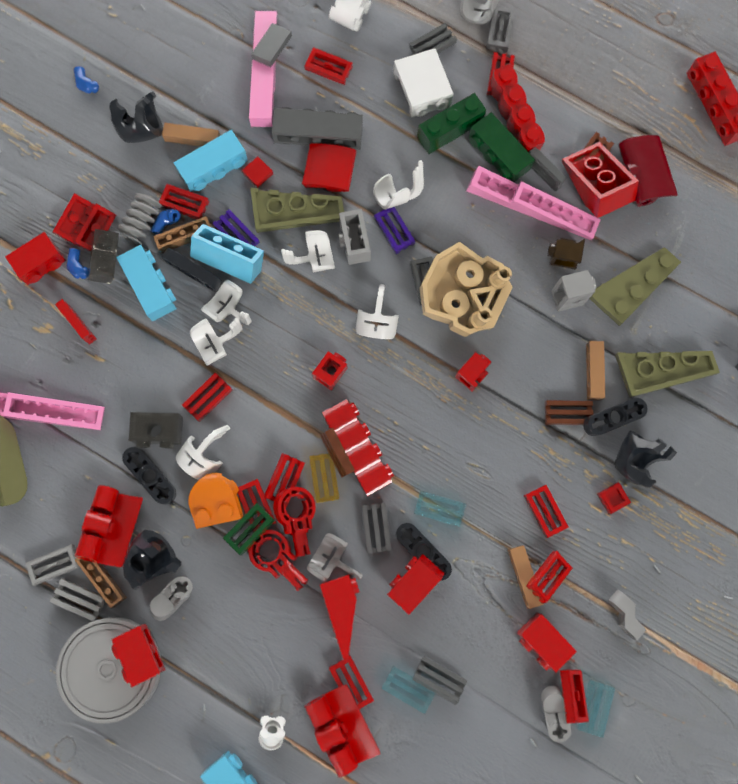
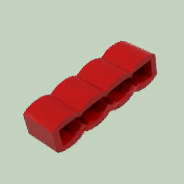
M509 64L494 69L490 80L491 94L498 101L500 114L507 120L508 131L528 152L535 147L541 150L545 142V136L541 127L535 123V113L531 106L527 104L525 91L518 84L515 70Z
M346 399L322 412L329 428H333L355 469L354 474L366 496L368 497L392 484L391 478L394 474L388 464L383 465L379 457L382 456V453L376 443L371 444L368 438L371 433L365 423L360 424L356 417L360 413L354 402L349 404Z

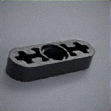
M167 248L161 256L167 264L214 292L222 284V281L217 276L170 248Z
M633 398L590 415L584 420V430L590 436L605 434L643 418L647 414V404L641 398ZM634 406L638 407L636 412L627 414L626 410ZM612 411L619 413V423H614L611 420ZM604 420L605 424L593 429L592 424Z
M130 447L125 450L122 456L123 463L151 497L160 504L167 505L172 503L176 498V489L146 453L137 447ZM132 453L139 454L137 459L144 466L140 468L138 464L130 463L129 461L132 459L130 455ZM148 469H153L156 473L155 479L150 483L145 482L143 478L144 472ZM159 483L163 489H169L170 491L167 493L168 499L160 498L159 496L162 493L154 486Z
M404 523L400 525L396 531V538L413 557L418 559L417 548L422 544L427 545L430 548L428 559L431 561L436 554L438 558L435 561L439 565L443 563L446 565L444 568L446 574L442 577L441 581L449 578L452 567L448 560L413 524ZM402 528L406 530L411 528L413 531L411 536L415 540L418 536L422 539L414 545L412 550L409 547L412 542L408 538L405 540L401 538L403 535Z

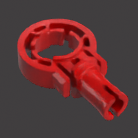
M290 487L282 490L276 496L273 505L274 515L277 521L283 525L284 533L290 534L293 537L296 557L311 554L307 532L309 529H313L311 520L316 510L312 494L302 487ZM293 496L298 499H306L301 501L303 510L297 518L290 517L287 514L286 505H281L282 502H288Z
M266 530L249 548L250 561L256 568L270 572L276 579L283 575L297 591L303 588L297 579L304 585L309 581L285 556L286 554L292 561L297 559L291 552V545L288 539L283 534L275 530ZM277 535L282 539V541L274 538V541L280 547L277 558L271 562H265L261 556L255 557V553H260V548L266 541L273 540L272 537L265 536Z

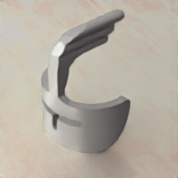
M461 0V15L465 20L474 24L487 23L490 21L499 0H487L486 4H480L474 0Z
M326 534L309 562L307 570L324 582L328 580L336 567L350 575H354L358 579L362 578L361 573L340 561L348 543L333 534ZM337 547V550L334 553L329 564L327 565L326 569L323 570L322 568L328 559L323 557L322 555L326 554L327 556H330L333 549Z

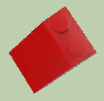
M600 142L562 159V164L583 203L597 219L636 200L639 181ZM599 148L595 156H589L594 149ZM601 154H602L603 157H604L603 160L599 159V157H600ZM583 156L582 159L575 161L577 158Z
M349 574L320 584L343 660L349 657L357 600L356 594L360 593L356 578L351 579Z

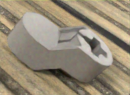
M183 576L175 578L151 601L150 614L155 620L162 621L169 618L191 596L193 586L190 579Z
M616 590L608 599V602L619 612L618 626L628 636L637 641L646 629L635 618V603L623 592Z
M556 686L546 687L541 693V702L547 731L553 741L564 742L571 735V726L567 724L563 693Z

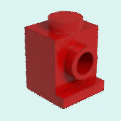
M328 351L312 372L313 379L332 391L348 369L345 363L346 359L336 352L333 355ZM332 367L336 369V372L329 374L327 370Z
M475 352L457 372L455 378L473 392L478 385L476 381L481 383L489 372L486 369L491 364V361L485 355H479Z

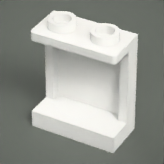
M435 48L394 61L393 73L396 80H400L410 106L409 114L411 117H421L430 111L443 110L451 105L453 91Z

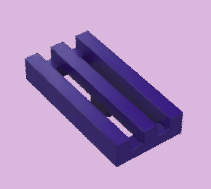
M395 207L384 209L374 215L376 223L395 254L407 249L410 245H415L416 241ZM391 212L408 241L404 242L388 213ZM381 217H384L400 245H397Z
M230 209L226 211L224 216L221 215L218 221L215 220L212 223L218 231L229 235L221 226L225 224L239 240L254 247L260 243L259 239ZM231 219L249 237L252 243H249L228 220Z

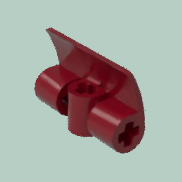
M659 135L631 137L618 144L624 167L639 181L635 200L637 207L652 204L661 197H676L678 195Z

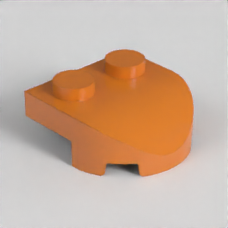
M209 473L201 477L192 487L188 504L196 529L242 519L244 515L237 496L239 488L233 480L230 481L222 476L221 473Z

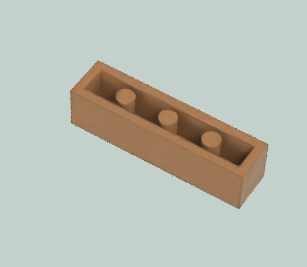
M164 123L162 132L165 142L200 147L221 136L219 130Z
M207 216L153 236L160 253H164L167 248L175 249L191 243V236L202 224L211 227Z
M589 341L586 344L587 400L601 401L605 398L604 341Z
M521 545L508 549L526 608L531 609L544 605V603L542 604L539 601L540 598L538 596H534L533 590L526 587L534 573L525 546Z
M78 558L75 559L110 608H115L127 598L102 564Z

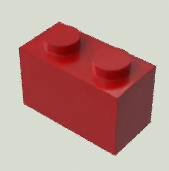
M45 232L5 256L19 279L27 285L38 282L43 275L58 269L66 261L54 241Z
M424 554L418 559L413 557L405 566L408 571L402 577L398 574L389 584L392 588L387 595L408 615L441 581L445 574Z
M536 613L517 632L521 637L519 643L528 652L533 650L538 655L536 661L546 671L550 668L557 673L577 652L540 613Z
M147 624L139 625L111 639L113 642L111 646L112 652L116 659H120L123 666L121 670L122 676L126 683H130L131 688L166 670Z

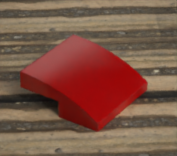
M310 144L302 185L305 188H326L329 192H349L357 151L353 148L339 145Z
M74 193L52 233L95 254L113 223L116 214Z

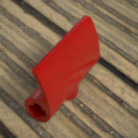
M98 485L91 508L87 511L81 531L83 532L75 557L89 562L121 568L143 497L120 494L117 489Z
M347 684L311 700L304 706L316 730L315 737L318 745L323 752L327 753L338 778L354 771L359 763L381 754Z

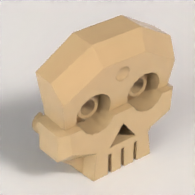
M461 242L456 243L435 256L420 286L423 315L449 324L448 326L451 331L464 337L478 331L494 328L513 288L509 281L510 276H512L511 269L489 256L485 258L480 257ZM466 272H471L473 278H468ZM479 297H485L482 304ZM452 301L457 302L459 307L454 308L452 306Z

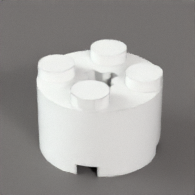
M336 0V7L331 6L329 19L358 32L363 21L361 19L363 13H368L372 1Z

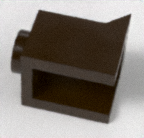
M560 238L555 243H550L547 256L551 257L549 265L576 270L577 264H580L582 261L585 239L576 243L575 240Z

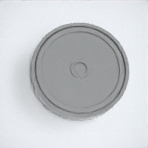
M122 617L99 619L79 628L64 644L56 667L57 687L64 703L77 716L94 723H113L131 716L151 699L157 689L161 673L131 688L130 683H126L122 676L121 670L123 666L120 659L115 658L111 648L113 645L111 639L139 626V623ZM153 638V641H154V643H155V646H156V648H157V650H158V653H159V655H160V657H161V654H160L158 645H157L155 639Z

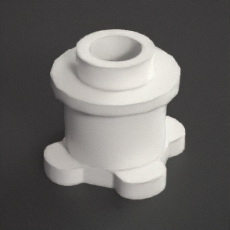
M263 716L260 721L262 730L258 738L259 743L266 750H276L283 744L285 719L281 716L277 718Z

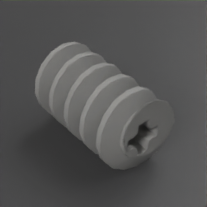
M137 193L134 197L136 201H132L130 204L132 209H127L126 211L128 217L122 218L123 224H120L117 229L126 240L136 245H142L138 237L146 238L142 230L150 231L151 228L146 223L155 222L150 215H158L159 212L155 209V206L162 207V205L148 195Z

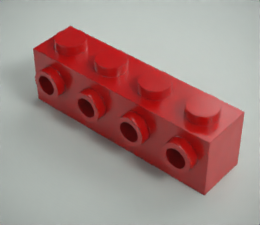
M716 51L696 58L686 74L724 146L738 141V92Z

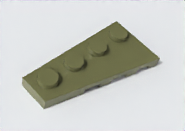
M664 247L595 289L596 292L589 299L620 326L671 274L681 261Z

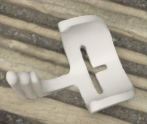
M420 160L412 173L413 188L411 191L406 187L396 192L392 175L390 174L381 177L376 182L373 189L374 197L383 209L407 203L409 200L420 195L424 187L423 162Z
M324 231L305 232L309 251L308 256L295 257L293 251L281 250L286 264L310 262L313 273L335 268L329 237ZM315 245H317L319 256L325 255L320 257L321 266H318Z
M226 280L215 296L201 309V311L216 322L222 321L230 314L237 317L245 325H249L252 322L249 314L243 311L239 313L235 310L241 298L242 289L230 280ZM233 296L230 302L226 305V307L220 313L217 314V312H219L223 307V305L220 304L219 301H222L224 304H226L229 298Z
M381 284L379 286L375 313L370 314L358 309L357 334L378 339H393L395 337L399 315L383 316L381 314L385 285ZM365 320L379 323H388L389 325H378L377 331H375V324L366 323Z
M237 317L229 324L231 330L221 337L215 334L207 319L200 321L191 328L190 336L206 365H210L227 355L223 348V343L242 331V325ZM206 334L209 335L218 354H215L212 347L205 349L206 347L210 346Z
M226 425L214 430L204 439L198 449L193 447L191 442L195 438L190 436L176 454L178 465L197 480L206 474L215 473L223 463L221 461H211L205 458L202 453L214 440L221 438L226 431L230 430V427ZM193 458L195 461L191 465H189Z

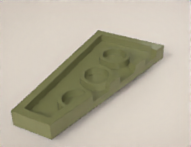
M250 188L257 233L340 222L339 213L344 212L341 196L302 195L300 192L281 193L279 190L261 191L258 188Z
M682 351L679 353L620 352L615 354L629 398L720 373L712 351Z

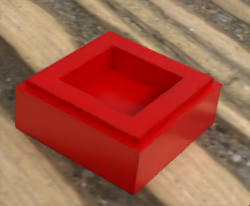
M258 156L242 169L243 175L257 188L274 174L273 170Z
M619 482L597 493L608 514H612L631 503Z

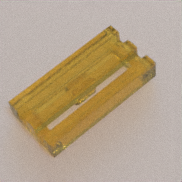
M329 453L309 456L316 503L340 500L335 464ZM324 459H329L334 496H329ZM318 460L320 461L325 495L320 498L315 461Z

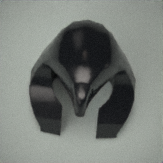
M153 91L137 101L134 118L130 117L127 110L119 105L117 99L110 102L111 121L117 134L123 141L137 143L162 135L163 125L153 101L157 95Z
M630 430L619 449L614 465L619 473L631 483L649 488L656 483V480L651 479L650 473L646 468L655 462L672 460L677 452L671 446L666 451H663L667 445L659 438L654 442L648 441Z
M144 530L134 538L128 549L123 563V574L131 588L137 590L143 584L159 575L170 572L176 573L177 569L181 566V561L176 557L174 550L165 538L152 530Z

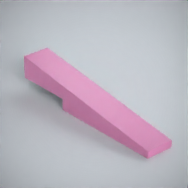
M255 11L253 50L271 24L277 25V11ZM252 60L249 108L251 127H272L276 61L272 67Z
M478 166L474 171L466 190L469 193L589 240L594 238L601 220L522 181L518 185L481 166Z
M9 392L0 393V416L4 418L101 430L105 407Z

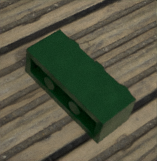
M473 93L419 124L417 138L429 155L469 132L474 124L485 117L487 110L477 95Z
M492 112L471 127L468 137L471 145L483 153L485 160L489 164H493L500 176L515 182L531 170L535 159Z

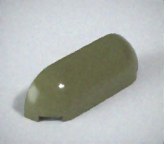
M0 416V506H8L17 503L24 497L28 481L16 432L11 423Z

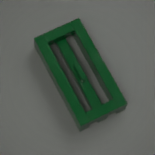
M256 503L223 539L242 556L274 523L275 519L262 506ZM259 511L261 514L235 541H233L232 538ZM266 518L267 520L239 548L238 545Z

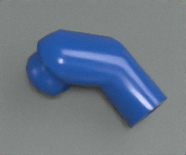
M75 67L74 76L77 88L89 94L91 92L97 93L99 90L98 82L86 78L83 67Z
M176 209L160 212L150 231L155 235L161 234L165 226L179 221L181 217L180 212Z
M70 248L67 270L74 278L86 279L89 269L82 267L79 263L81 251Z

